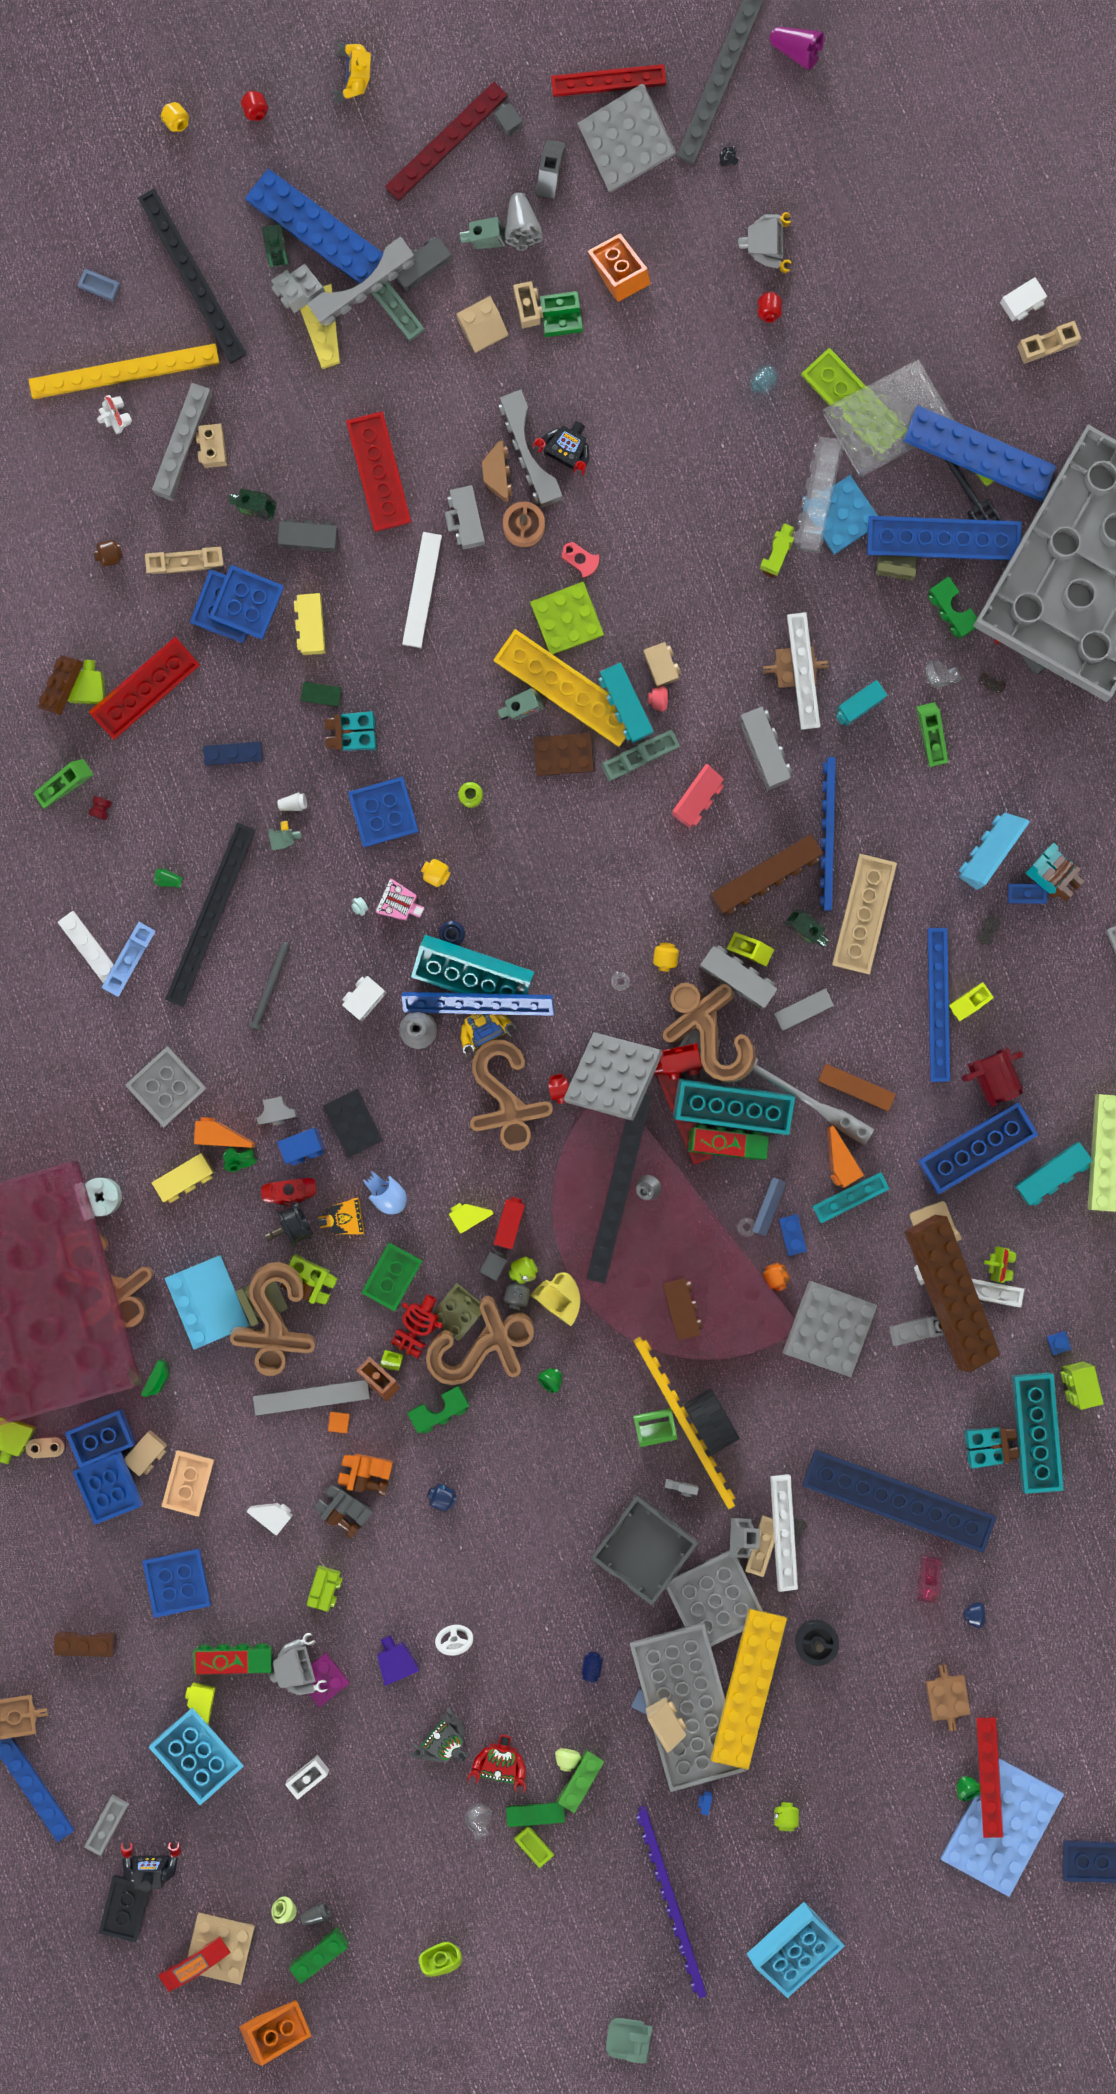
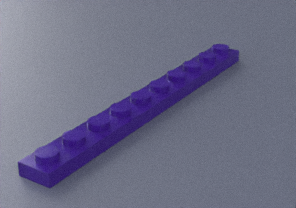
M646 1806L639 1807V1814L636 1815L639 1826L643 1825L645 1833H642L645 1845L649 1844L651 1849L648 1852L651 1863L655 1862L657 1867L654 1873L657 1882L661 1881L663 1886L660 1889L662 1898L667 1900L669 1907H666L669 1919L673 1918L675 1922L672 1928L675 1937H679L681 1944H678L681 1956L685 1955L687 1962L684 1964L687 1974H691L693 1981L690 1982L694 1993H698L699 1998L707 1996L706 1989Z

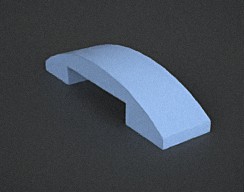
M138 922L102 985V989L119 997L153 937L155 930Z

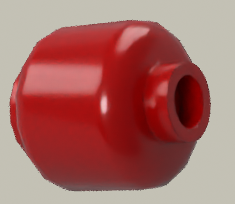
M249 91L244 94L241 100V107L246 118L251 121L262 120L268 112V105L262 93Z
M774 292L762 294L757 300L758 316L768 323L780 318L782 315V299Z

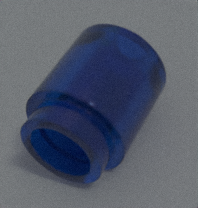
M589 1652V1654L584 1655L581 1672L583 1680L597 1682L598 1678H600L603 1658L600 1657L599 1653Z

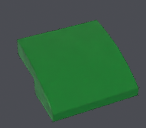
M578 291L540 296L545 337L583 332Z

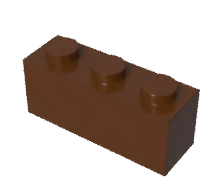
M683 1277L662 1283L677 1340L701 1335L700 1330L703 1327L701 1319H696L694 1312L698 1311L695 1299L691 1300L689 1292H693L690 1280L686 1281V1278Z

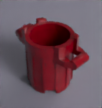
M1006 1047L1005 1051L1004 1048L997 1050V1054L977 1060L972 1065L968 1063L967 1065L971 1073L963 1075L962 1081L968 1082L976 1077L990 1107L996 1106L997 1103L1002 1101H1009L1020 1096V1094H1023V1087L1011 1061L1022 1058L1023 1053L1021 1051L1011 1054L1009 1047Z

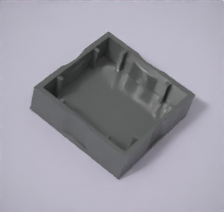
M637 1495L622 1514L611 1533L605 1537L591 1556V1559L610 1574L624 1581L633 1592L653 1606L699 1545L700 1541L640 1495Z

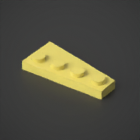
M332 284L323 287L325 293H333ZM308 305L304 306L300 310L321 368L325 369L339 364L336 320L329 326H322Z

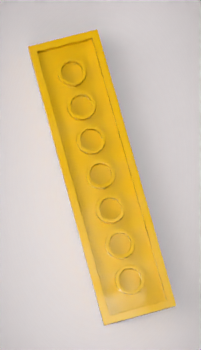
M515 629L493 661L604 738L620 747L625 740L623 733L625 727L622 722L618 723L614 713L617 710L614 705L610 706L606 695H609L608 692Z
M749 1608L710 1758L712 1762L749 1769L787 1621L786 1617Z

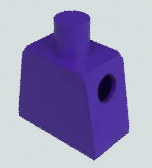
M391 1635L380 1640L384 1650L378 1652L377 1656L385 1686L419 1671L418 1663L404 1642L395 1645Z

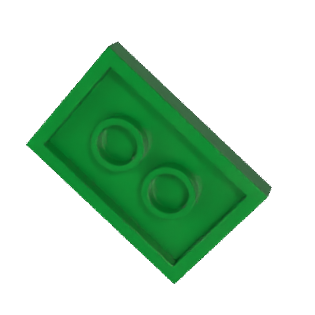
M389 1242L361 1293L395 1312L423 1260Z

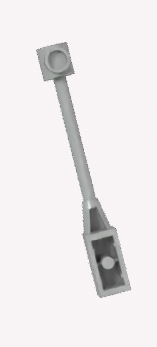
M756 1058L751 1072L757 1073L816 1109L831 1124L830 1126H834L836 1130L861 1145L867 1143L874 1131L872 1127L842 1109L819 1103L756 1065L759 1060Z

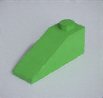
M935 702L917 706L918 723L929 766L948 763L939 708Z
M84 759L70 762L37 789L34 795L43 809L81 786L94 774Z

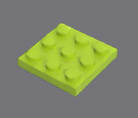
M584 581L530 602L548 651L553 655L604 636Z

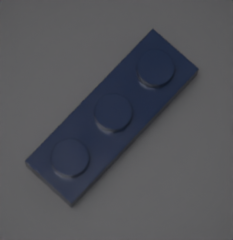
M261 742L203 746L205 766L262 762Z

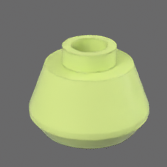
M560 1748L555 1752L557 1765L563 1771L571 1772V1769H575L581 1760L580 1753L571 1749Z
M280 1897L272 1906V1917L276 1923L291 1922L296 1916V1906L288 1897Z

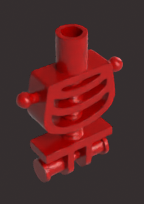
M427 1294L422 1305L417 1303L408 1306V1303H403L402 1305L404 1309H407L402 1321L406 1328L410 1330V1333L402 1329L396 1330L395 1334L402 1337L403 1340L395 1336L391 1344L399 1347L400 1351L406 1349V1354H411L416 1359L421 1356L422 1350L414 1348L415 1345L421 1349L427 1345L417 1339V1335H429L434 1332L436 1327H443L442 1323L437 1322L439 1316L431 1312L437 1300L435 1297ZM421 1327L428 1328L427 1331H422L420 1329Z

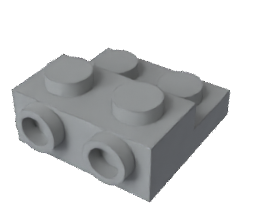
M305 264L292 273L285 270L271 280L273 292L277 297H282L280 299L286 309L290 307L293 313L306 306L308 302L322 292H325L323 286Z

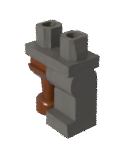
M331 1484L325 1494L332 1498V1501L327 1504L320 1498L314 1508L321 1514L320 1518L332 1526L338 1525L346 1530V1536L352 1539L360 1529V1526L356 1523L351 1525L344 1517L348 1514L362 1526L372 1514L373 1509L343 1487L339 1489Z

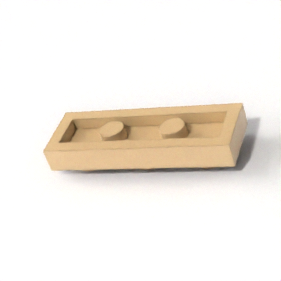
M762 1515L758 1527L760 1529L759 1549L752 1550L745 1571L764 1577L774 1546L773 1518Z

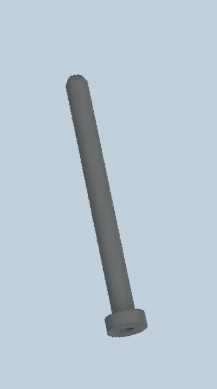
M283 942L254 1019L252 1022L249 1021V1027L257 1030L262 1028L260 1022L289 948V943Z

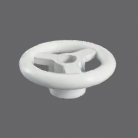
M451 1625L438 1633L435 1645L445 1655H459L471 1647L473 1634L465 1626ZM457 1631L464 1632L468 1640L461 1639L457 1635ZM451 1632L448 1641L441 1644L442 1637Z

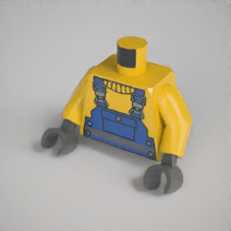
M334 44V46L338 47V51L333 52V54L342 57L347 54L345 89L343 92L337 89L331 91L335 95L331 100L337 103H342L345 98L355 97L365 92L370 78L371 53L366 52V49L361 44Z
M470 1014L471 1016L464 1019L465 1023L461 1026L460 1039L464 1056L468 1058V1052H473L475 1056L476 1052L474 1049L506 1033L509 1037H512L510 1031L515 1029L518 1032L519 1030L507 1015Z

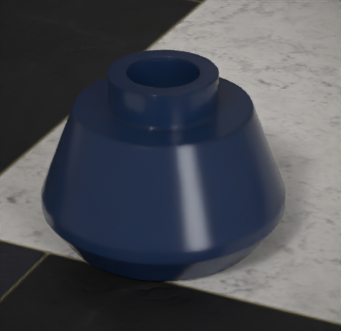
M447 921L440 927L439 937L440 940L458 946L465 938V930L459 922Z
M981 1602L968 1605L967 1609H964V1621H967L968 1625L975 1628H982L985 1623L984 1605Z

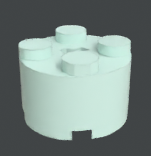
M94 1178L83 1186L79 1200L87 1213L93 1216H107L119 1208L122 1194L120 1187L113 1180ZM104 1193V1200L98 1201V1194Z

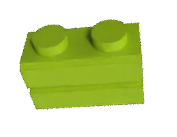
M318 1566L306 1605L329 1612L330 1607L334 1608L337 1596H334L336 1588L340 1589L343 1580L340 1577L341 1572L324 1566Z

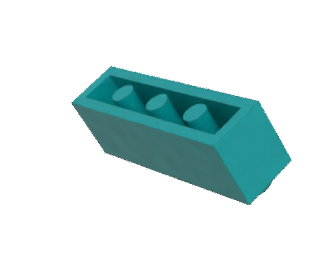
M621 662L600 671L599 683L602 689H607L609 694L606 695L610 706L614 705L617 710L614 714L618 723L622 722L625 727L623 733L627 741L631 740L633 744L652 735L654 731Z
M1075 1142L1014 1187L1027 1205L1033 1204L1036 1206L1044 1200L1042 1198L1047 1193L1051 1195L1059 1189L1058 1185L1063 1182L1067 1184L1075 1178V1173L1078 1171L1082 1173L1090 1167L1089 1163L1093 1160L1081 1143Z

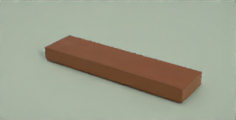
M826 1063L818 1079V1082L888 1112L896 1096L893 1092Z

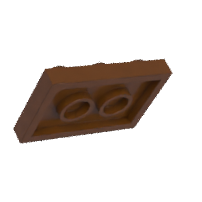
M60 655L55 662V669L52 675L47 680L45 692L39 699L38 708L57 715L62 714L83 662Z
M590 733L533 738L536 776L594 772Z

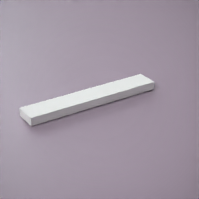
M423 532L402 645L422 648L442 535Z
M807 613L787 615L800 728L801 730L819 728L820 720Z
M791 1475L770 1476L777 1590L779 1592L797 1590Z

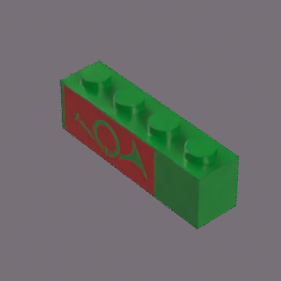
M696 1125V1128H691L689 1131L687 1152L762 1161L767 1159L769 1136H763V1132L752 1131V1134H744L745 1130L733 1129V1132H728L723 1127H714V1130L707 1129L706 1125Z
M247 1643L237 1644V1647H229V1644H218V1647H210V1644H200L193 1651L194 1674L271 1673L273 1670V1646H268L267 1643H258L256 1646H248Z

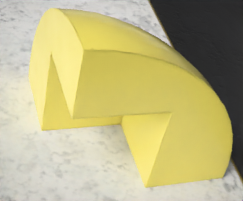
M557 1273L552 1281H543L530 1296L559 1319L572 1326L580 1307L579 1289L574 1279L568 1273Z

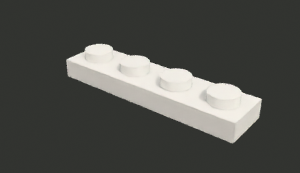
M72 911L58 921V923L104 983L114 964L77 914Z

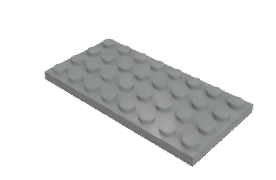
M704 1622L630 1642L647 1707L666 1697L668 1702L672 1701L677 1709L675 1714L678 1719L682 1717L687 1726L685 1729L686 1736L668 1753L654 1731L670 1792L745 1772L743 1768L710 1760L725 1697Z

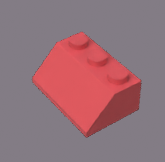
M705 764L674 808L672 816L689 828L692 825L696 826L702 818L700 813L703 809L708 810L713 803V800H711L712 796L715 793L718 795L723 789L724 785L722 782L724 779L708 764Z

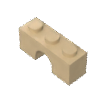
M1074 320L1056 327L1055 330L1042 336L1036 334L1025 338L1019 342L1017 348L1023 364L1077 345L1081 340V336Z

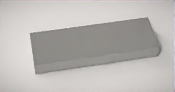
M825 988L775 1013L774 1016L783 1031L834 1006Z
M112 1794L84 1846L86 1849L99 1856L103 1854L129 1803Z

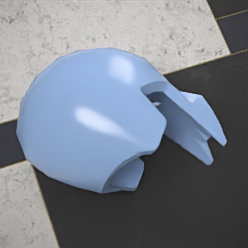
M371 1171L373 1177L370 1176L371 1180L367 1179V1182L363 1179L367 1188L372 1193L368 1198L383 1213L389 1215L402 1212L407 1204L405 1190L391 1176L388 1177L389 1181H384Z

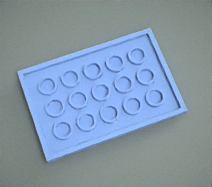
M999 1758L1004 1837L983 1838L980 1793L970 1801L940 1859L1010 1897L1064 1793Z

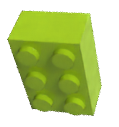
M1084 1361L1062 1366L1060 1377L1062 1383L1066 1384L1067 1390L1064 1393L1067 1402H1070L1071 1405L1080 1410L1104 1404L1095 1366Z

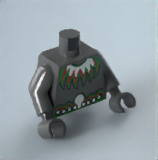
M447 1708V1715L440 1714L442 1719L421 1741L420 1746L422 1748L417 1744H413L416 1751H409V1754L414 1759L421 1758L427 1761L439 1763L444 1761L447 1763L453 1756L462 1763L468 1756V1753L461 1748L465 1742L463 1723L452 1713L450 1708Z

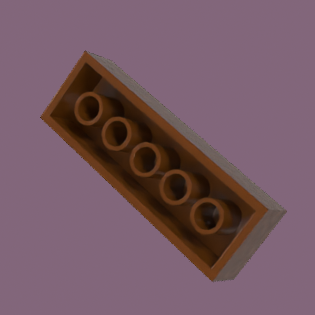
M812 834L712 892L710 898L721 916L723 914L729 916L737 911L738 905L746 906L754 900L755 895L758 894L761 897L771 890L770 886L775 884L777 887L788 880L787 876L792 875L794 877L804 870V866L808 865L811 867L821 860L819 857L823 853Z

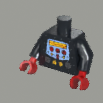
M575 421L571 429L562 426L561 428L551 430L541 438H536L532 445V448L534 446L540 447L539 453L544 448V454L574 470V473L576 470H581V475L585 474L586 466L590 460L589 446L586 443V438L581 435L585 425L578 421Z
M172 1842L168 1844L171 1857L133 1856L132 1858H130L133 1854L132 1843H130V1849L128 1850L123 1848L122 1843L121 1854L124 1856V1877L130 1883H134V1889L148 1892L151 1889H161L165 1882L175 1876L178 1862L176 1856L181 1853L179 1842L175 1849H173Z

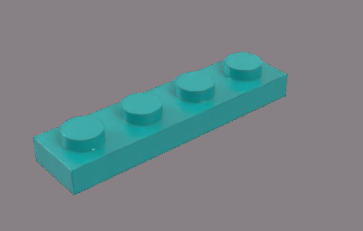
M879 1172L813 1205L812 1208L819 1222L823 1223L889 1190V1187L882 1173Z

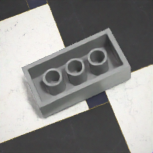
M759 707L740 715L738 721L766 790L768 791L788 783L793 773L789 763L785 764L784 762L785 753L782 746L778 747L776 742L778 736L775 728L771 729L769 721H771L768 711H764L763 707Z
M713 946L699 968L721 983L729 985L737 994L763 1010L777 991V988L774 987L776 984L768 978L762 979L759 977L760 973L752 967L749 969L742 965L744 962L735 956L731 958L726 955L728 951L721 946Z

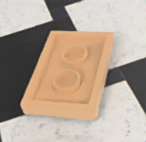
M177 1450L161 1507L199 1517L214 1459Z

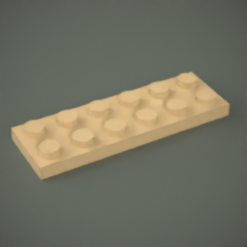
M859 854L832 966L870 974L897 866L896 862Z

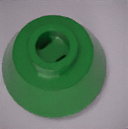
M549 1368L538 1374V1382L550 1393H557L563 1382L562 1374L556 1368Z
M964 1776L958 1780L956 1790L959 1800L969 1801L981 1793L980 1784L974 1778Z

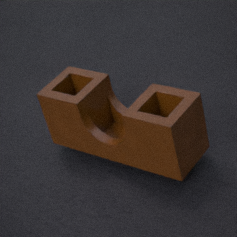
M58 1632L54 1636V1655L112 1657L116 1653V1633L78 1635V1632Z

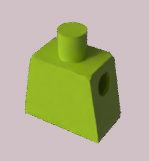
M84 660L83 670H80L67 701L70 703L98 704L106 697L104 675L102 672L95 671L94 660Z
M1 1415L0 1462L9 1464L12 1455H22L36 1427Z

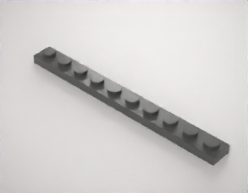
M764 0L742 1L677 154L678 159L692 165L695 164Z

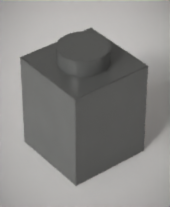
M511 103L503 104L496 109L494 113L495 121L507 138L523 128V121Z
M496 1249L494 1252L490 1251L480 1273L497 1281L508 1260L504 1258L506 1254Z

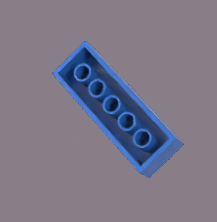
M1015 1102L917 1160V1163L935 1193L941 1194L1037 1137L1038 1133L1020 1103Z

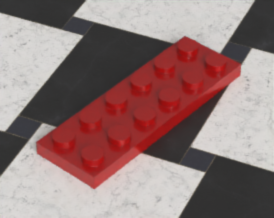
M383 411L346 420L374 532L412 523Z
M175 636L93 707L89 713L109 736L115 740L197 669L200 664Z

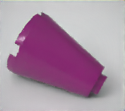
M778 26L771 31L769 40L773 47L803 68L812 70L819 59L817 57L818 51L823 49L825 35L816 30Z

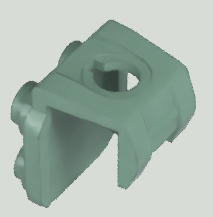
M626 2018L612 2019L608 2027L607 2053L613 2058L625 2059L634 2063H647L652 2026L644 2025L639 2020Z

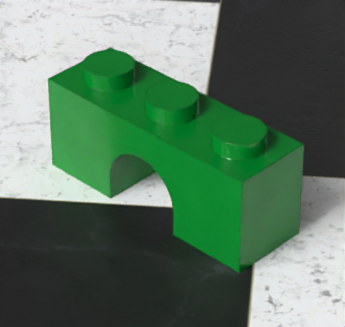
M947 577L928 591L929 601L933 606L936 605L938 607L941 619L947 621L951 626L949 630L954 637H958L960 640L976 629L973 627V624L977 617L971 608L962 613L952 609L951 600L959 594V590L950 577Z
M459 1384L441 1394L445 1402V1408L441 1412L430 1411L426 1403L408 1411L407 1414L418 1434L421 1432L426 1434L434 1429L433 1426L440 1423V1425H443L451 1420L450 1416L454 1414L460 1416L468 1411L467 1407L470 1404Z
M336 1927L324 1936L316 1947L309 1952L306 1950L294 1959L290 1964L289 1970L298 1982L302 1984L345 1951L349 1942L339 1928Z

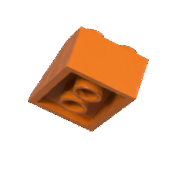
M621 233L587 251L604 283L617 302L651 284L647 267Z
M201 1117L200 1121H195L194 1144L256 1147L255 1142L224 1124L215 1122V1118Z
M827 1127L830 1170L832 1172L830 1177L835 1185L846 1187L864 1176L835 1127Z
M296 2000L261 2014L239 2026L253 2061L261 2066L312 2036Z

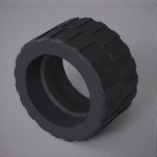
M712 1389L705 1391L683 1405L712 1455L740 1439Z

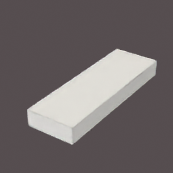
M972 1279L979 1300L1021 1308L1024 1288Z

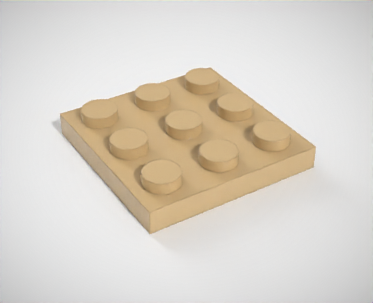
M198 1913L188 1957L220 1936L231 1953L200 1975L241 1985L255 1926Z

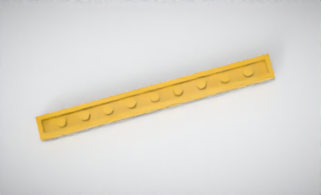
M209 344L30 378L29 385L32 398L38 399L217 365L220 362L216 344Z
M641 1337L633 1340L728 1510L735 1506L732 1501L736 1499L731 1489L726 1490L723 1485L726 1483V1480L721 1472L717 1474L714 1469L717 1464L712 1456L708 1457L705 1453V1450L708 1448L702 1439L698 1440L695 1434L698 1433L693 1423L689 1424L686 1418L689 1415L684 1406L680 1408L677 1401L680 1399L675 1390L671 1391L668 1384H670V1381L666 1374L660 1373L658 1368L661 1365L656 1356L651 1357L649 1351L652 1349L647 1340L642 1341Z

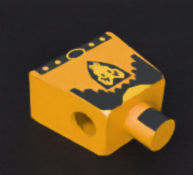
M359 1197L328 1207L329 1215L319 1217L320 1228L331 1226L332 1234L365 1233Z

